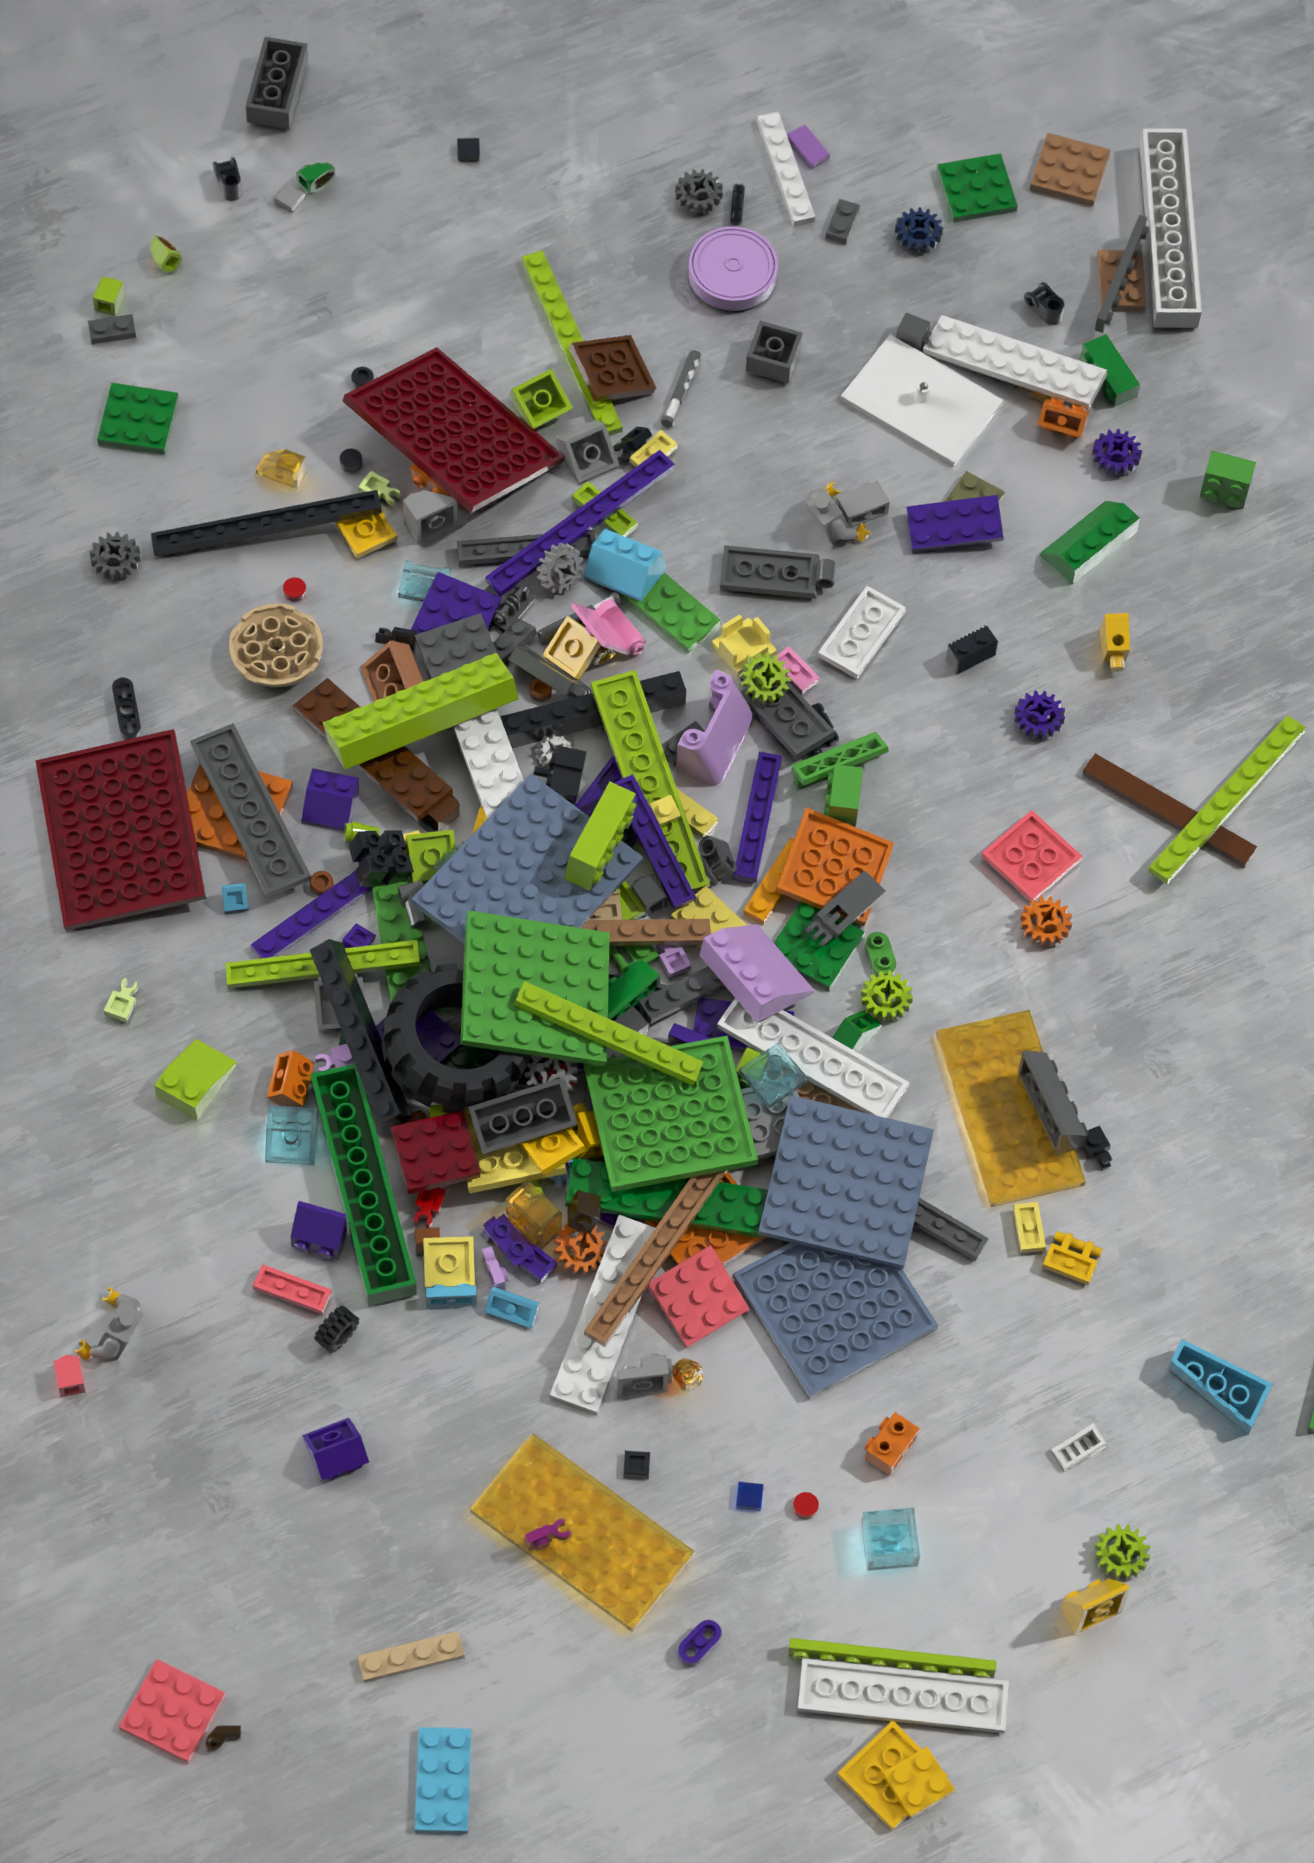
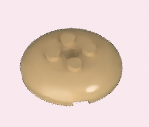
M266 604L250 610L241 617V621L231 632L229 651L236 669L251 682L266 687H285L303 680L316 668L323 652V638L318 624L309 614H304L296 610L294 606L287 604ZM279 647L280 649L277 652L276 650H273V648Z

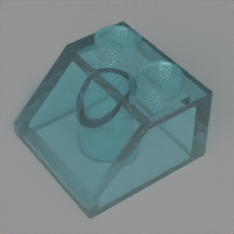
M268 1105L265 1162L315 1165L319 1122L318 1108Z

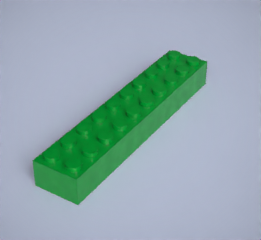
M351 1064L311 1073V1087L343 1211L347 1216V1226L367 1304L372 1306L417 1295L416 1280L366 1090L356 1065Z

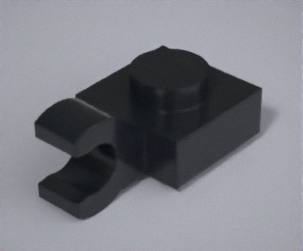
M637 426L621 438L622 442L613 446L614 451L618 452L621 449L623 451L622 455L618 457L619 461L628 460L632 448L639 449L647 443L646 440L653 436L649 428Z
M394 627L391 632L387 628H379V632L375 635V642L387 644L389 641L409 644L414 654L417 631Z
M1100 1125L1087 1130L1088 1136L1086 1137L1085 1145L1082 1147L1087 1158L1095 1156L1102 1170L1111 1167L1112 1157L1108 1152L1111 1145Z

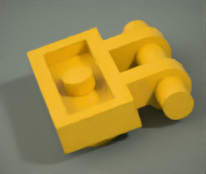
M1056 1231L1053 1240L1062 1243V1245L1058 1246L1051 1243L1042 1268L1088 1286L1098 1262L1089 1258L1091 1254L1100 1258L1103 1249L1095 1246V1243L1089 1240L1085 1242L1074 1238V1234L1068 1232L1064 1234ZM1069 1247L1083 1251L1082 1255L1068 1250Z

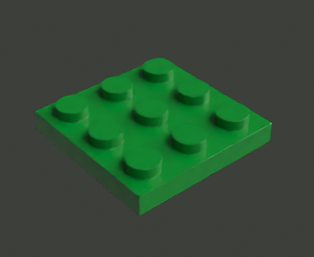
M1001 153L937 164L938 176L953 223L1017 212L1018 205Z
M111 383L97 438L98 444L165 454L179 399L178 392Z
M800 902L774 944L803 978L830 991L862 941L865 931L851 925L835 941L831 939L824 947H821L819 943L824 937L820 936L815 941L812 936L817 930L814 929L810 934L805 931L814 922V917L821 909ZM839 918L834 923L838 925L842 919Z

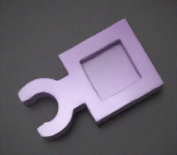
M656 945L657 950L662 952L659 955V960L669 979L691 970L692 965L682 946L674 948V945Z
M347 1044L330 1048L331 1055L329 1056L326 1054L315 1056L316 1063L321 1061L326 1063L324 1067L318 1068L319 1072L334 1067L338 1068L355 1064Z
M492 1246L482 1249V1257L487 1266L493 1287L505 1290V1282L508 1281L505 1268H500Z

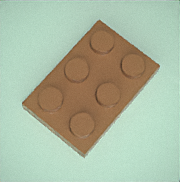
M1098 250L1097 252L1101 307L1125 250ZM1142 250L1138 257L1134 256L1133 261H1135L1132 274L1127 273V286L1125 291L1120 290L1121 300L1117 309L1113 308L1112 311H1146L1147 301Z

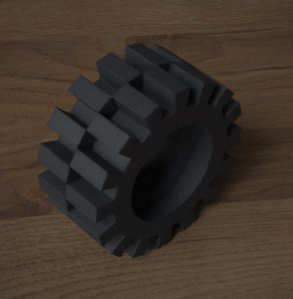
M341 1305L334 1312H331L327 1319L323 1320L324 1323L318 1327L319 1330L316 1331L314 1339L329 1353L336 1352L353 1335L352 1332L357 1329L360 1319L344 1305Z

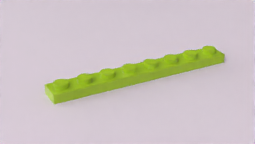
M418 940L345 948L354 973L421 966ZM311 953L225 963L228 989L320 977Z
M526 981L522 983L514 1005L690 1085H694L703 1061Z
M790 1638L788 1656H793L797 1660L814 1658L824 1661H842L852 1664H869L871 1666H887L898 1669H914L982 1678H994L997 1660Z

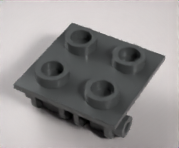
M489 585L485 589V591L499 596ZM526 585L514 586L503 594L492 622L506 631L535 600V598L528 595L529 588Z

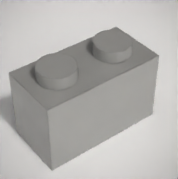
M878 480L872 483H864L859 488L851 491H843L836 497V505L843 513L849 528L887 515L889 512L890 501Z

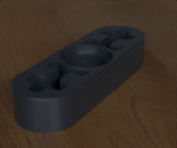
M118 678L112 684V691L120 735L124 740L140 737L142 731L133 683L128 678ZM122 686H125L126 698H122L120 690ZM125 705L133 707V711L129 714L122 713L120 709ZM129 721L132 722L133 733L128 731L127 722Z

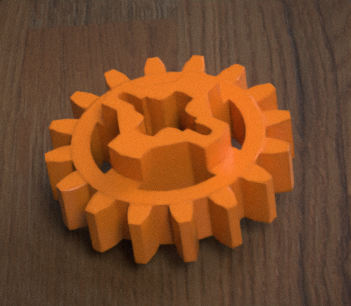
M1039 896L1038 902L1033 899L1030 900V905L1024 906L1020 921H1022L1020 928L1025 930V938L1032 936L1031 943L1034 944L1038 940L1041 947L1044 946L1045 942H1048L1050 947H1053L1055 940L1061 944L1063 937L1067 938L1069 930L1072 928V922H1070L1072 914L1067 913L1068 906L1061 907L1060 899L1052 902V896H1049L1048 901H1044L1042 896Z
M566 1224L564 1226L565 1230L560 1229L557 1232L560 1238H556L553 1241L554 1244L559 1245L553 1250V1253L560 1254L556 1261L558 1263L565 1262L564 1270L572 1267V1274H575L579 1269H581L583 1275L588 1272V1268L592 1272L597 1269L596 1264L600 1265L601 1257L605 1253V1249L602 1248L608 1244L607 1241H601L604 1232L597 1233V1225L588 1234L569 1228ZM578 1232L575 1238H567L571 1233ZM580 1241L581 1248L584 1249L581 1253L579 1250L580 1247L577 1245ZM593 1256L592 1260L583 1262L585 1257Z

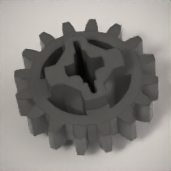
M692 169L691 175L685 172L684 178L679 177L678 184L675 186L676 200H679V206L686 205L687 212L690 209H694V214H697L698 210L706 214V209L708 208L714 211V205L719 206L720 199H723V184L719 183V177L712 178L713 172L711 171L708 174H704V169H701L700 173Z
M108 532L107 538L98 537L99 544L93 542V550H90L91 566H94L96 573L102 571V578L111 575V580H114L119 575L122 580L125 573L130 576L132 575L131 568L138 569L137 562L141 561L140 549L136 545L134 538L129 540L128 534L120 537L119 532H116L115 536H111Z

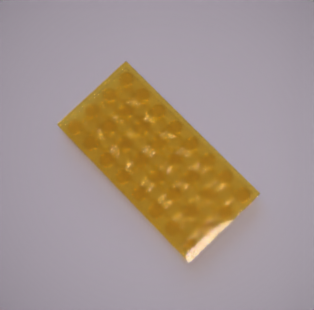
M1030 1010L937 1030L938 1043L990 1207L1085 1186L1086 1181L1076 1150L1057 1156L1018 1075L1022 1052L1026 1050L1043 1052Z
M532 1433L470 1509V1513L631 1632H634L695 1555L693 1549L534 1433ZM559 1519H565V1525L559 1527L558 1530L562 1533L570 1530L571 1537L569 1539L561 1541L553 1538L546 1548L538 1551L536 1549L528 1551L525 1544L526 1533L546 1524L550 1526Z

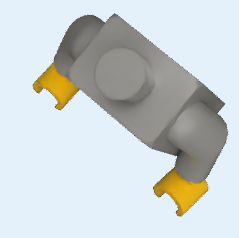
M830 482L825 488L811 491L807 495L806 504L808 512L831 544L838 540L855 538L859 541H864L871 533V531L865 529L867 526L863 523L857 529L849 528L843 513L833 501V498L841 492L833 487L836 484L835 482Z
M108 1287L106 1290L110 1294L107 1298L102 1297V1300L113 1307L117 1306L98 1345L91 1347L85 1340H81L78 1343L81 1348L74 1351L83 1360H87L91 1356L96 1358L115 1357L119 1359L143 1315L139 1311L141 1304L137 1299L120 1294L111 1287Z

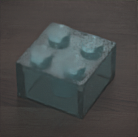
M914 1508L863 1512L861 1527L867 1571L918 1566L920 1550Z

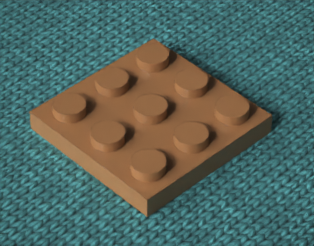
M1047 133L1030 189L1094 206L1111 149Z

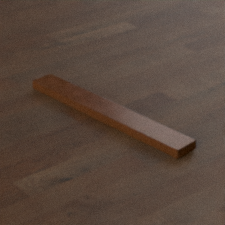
M1096 753L1083 770V775L1180 831L1198 813ZM1220 826L1204 844L1244 868L1258 847L1223 826Z

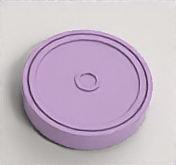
M735 226L712 230L703 235L690 252L688 266L690 285L700 299L715 308L739 311L755 307L769 297L776 285L778 272L776 252L766 238L753 230Z

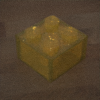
M528 1180L506 1198V1217L532 1245L535 1244L540 1249H543L558 1236L557 1232L562 1229V1212Z

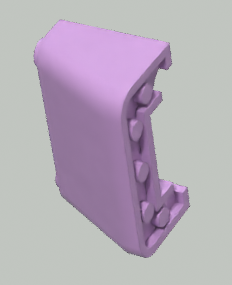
M715 670L710 680L712 697L709 701V707L714 708L715 713L705 732L696 729H689L684 732L677 746L676 772L712 786L718 785L724 780L753 720L752 710L731 676L719 670Z

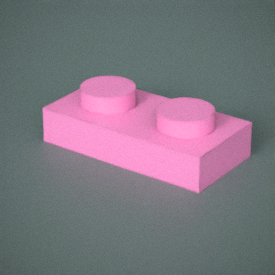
M789 646L777 654V661L779 663L781 661L786 662L783 668L790 669V672L786 674V677L791 678L789 683L801 695L819 682L820 677Z

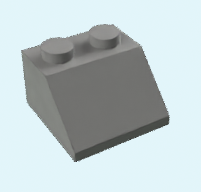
M591 421L555 437L560 453L565 456L564 462L578 483L619 466L607 428L600 421Z
M422 490L418 493H411L403 499L404 525L417 544L458 525L457 501L451 496Z

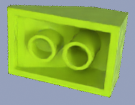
M195 1039L167 1066L154 1085L156 1097L198 1120L236 1067L237 1061Z

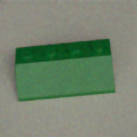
M1104 501L1044 549L1040 556L1071 584H1074L1137 533L1140 517L1124 503Z
M642 959L637 962L633 960L623 969L625 973L619 978L615 976L609 981L608 1019L615 1021L632 1006L635 1007L639 1000L647 997L660 985V975Z

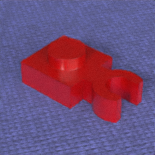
M438 1187L419 1192L415 1209L420 1211L414 1215L415 1226L418 1225L420 1219L424 1218L427 1220L426 1228L432 1227L433 1218L431 1214L439 1215L446 1195V1189Z

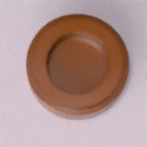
M538 678L530 683L529 695L534 701L545 702L551 698L553 690L551 686Z
M318 871L311 876L310 889L318 896L334 886L332 875L326 871Z

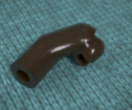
M241 1725L216 1726L207 1736L206 1746L208 1749L215 1751L227 1739L241 1738Z

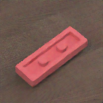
M263 1264L253 1284V1290L323 1315L332 1295V1290Z

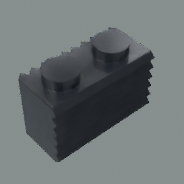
M984 625V628L980 627V630L976 629V632L972 631V634L968 633V636L964 635V638L961 637L960 640L957 639L956 642L949 643L946 661L955 674H959L996 655L998 640L988 626Z

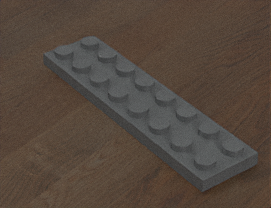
M234 723L191 740L190 745L266 897H272L310 881L311 875Z

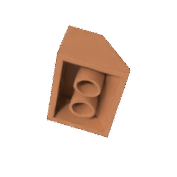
M389 641L360 666L374 702L424 681L409 644Z

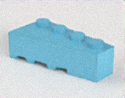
M1181 1339L1169 1365L1171 1371L1249 1435L1273 1383Z

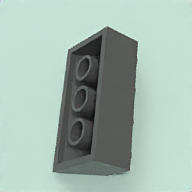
M1026 1050L1022 1052L1018 1075L1057 1156L1083 1147L1088 1131L1084 1122L1080 1123L1077 1117L1078 1110L1073 1101L1070 1102L1067 1096L1068 1090L1063 1080L1060 1081L1057 1075L1056 1063L1054 1060H1050L1045 1052Z
M563 1077L468 1107L483 1155L578 1125L568 1086Z

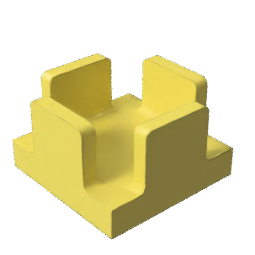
M740 614L722 625L721 635L712 640L711 645L737 676L738 671L747 663L749 657L752 656L755 659V655L759 652L762 657L766 652L770 653V658L777 655V649L770 642L771 632L761 620L756 617L753 619V622L750 618L743 621V617Z

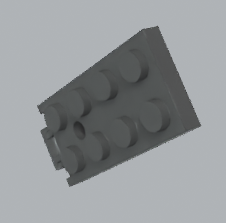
M724 545L720 590L816 599V586L821 588H831L834 586L836 563L830 559L820 560L818 554ZM792 572L795 574V577H788L787 573Z
M761 664L754 666L752 670L759 669ZM743 669L738 671V676L744 672ZM790 683L786 684L789 689L783 692L784 695L780 699L776 698L778 700L776 703H770L767 698V701L762 704L759 697L753 701L752 693L745 694L748 688L740 691L752 712L796 759L801 758L835 737V731ZM778 685L772 686L770 691L776 690Z

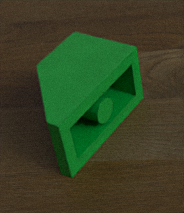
M863 1010L844 1018L832 1038L858 1052L883 1024L873 1019L869 1013Z

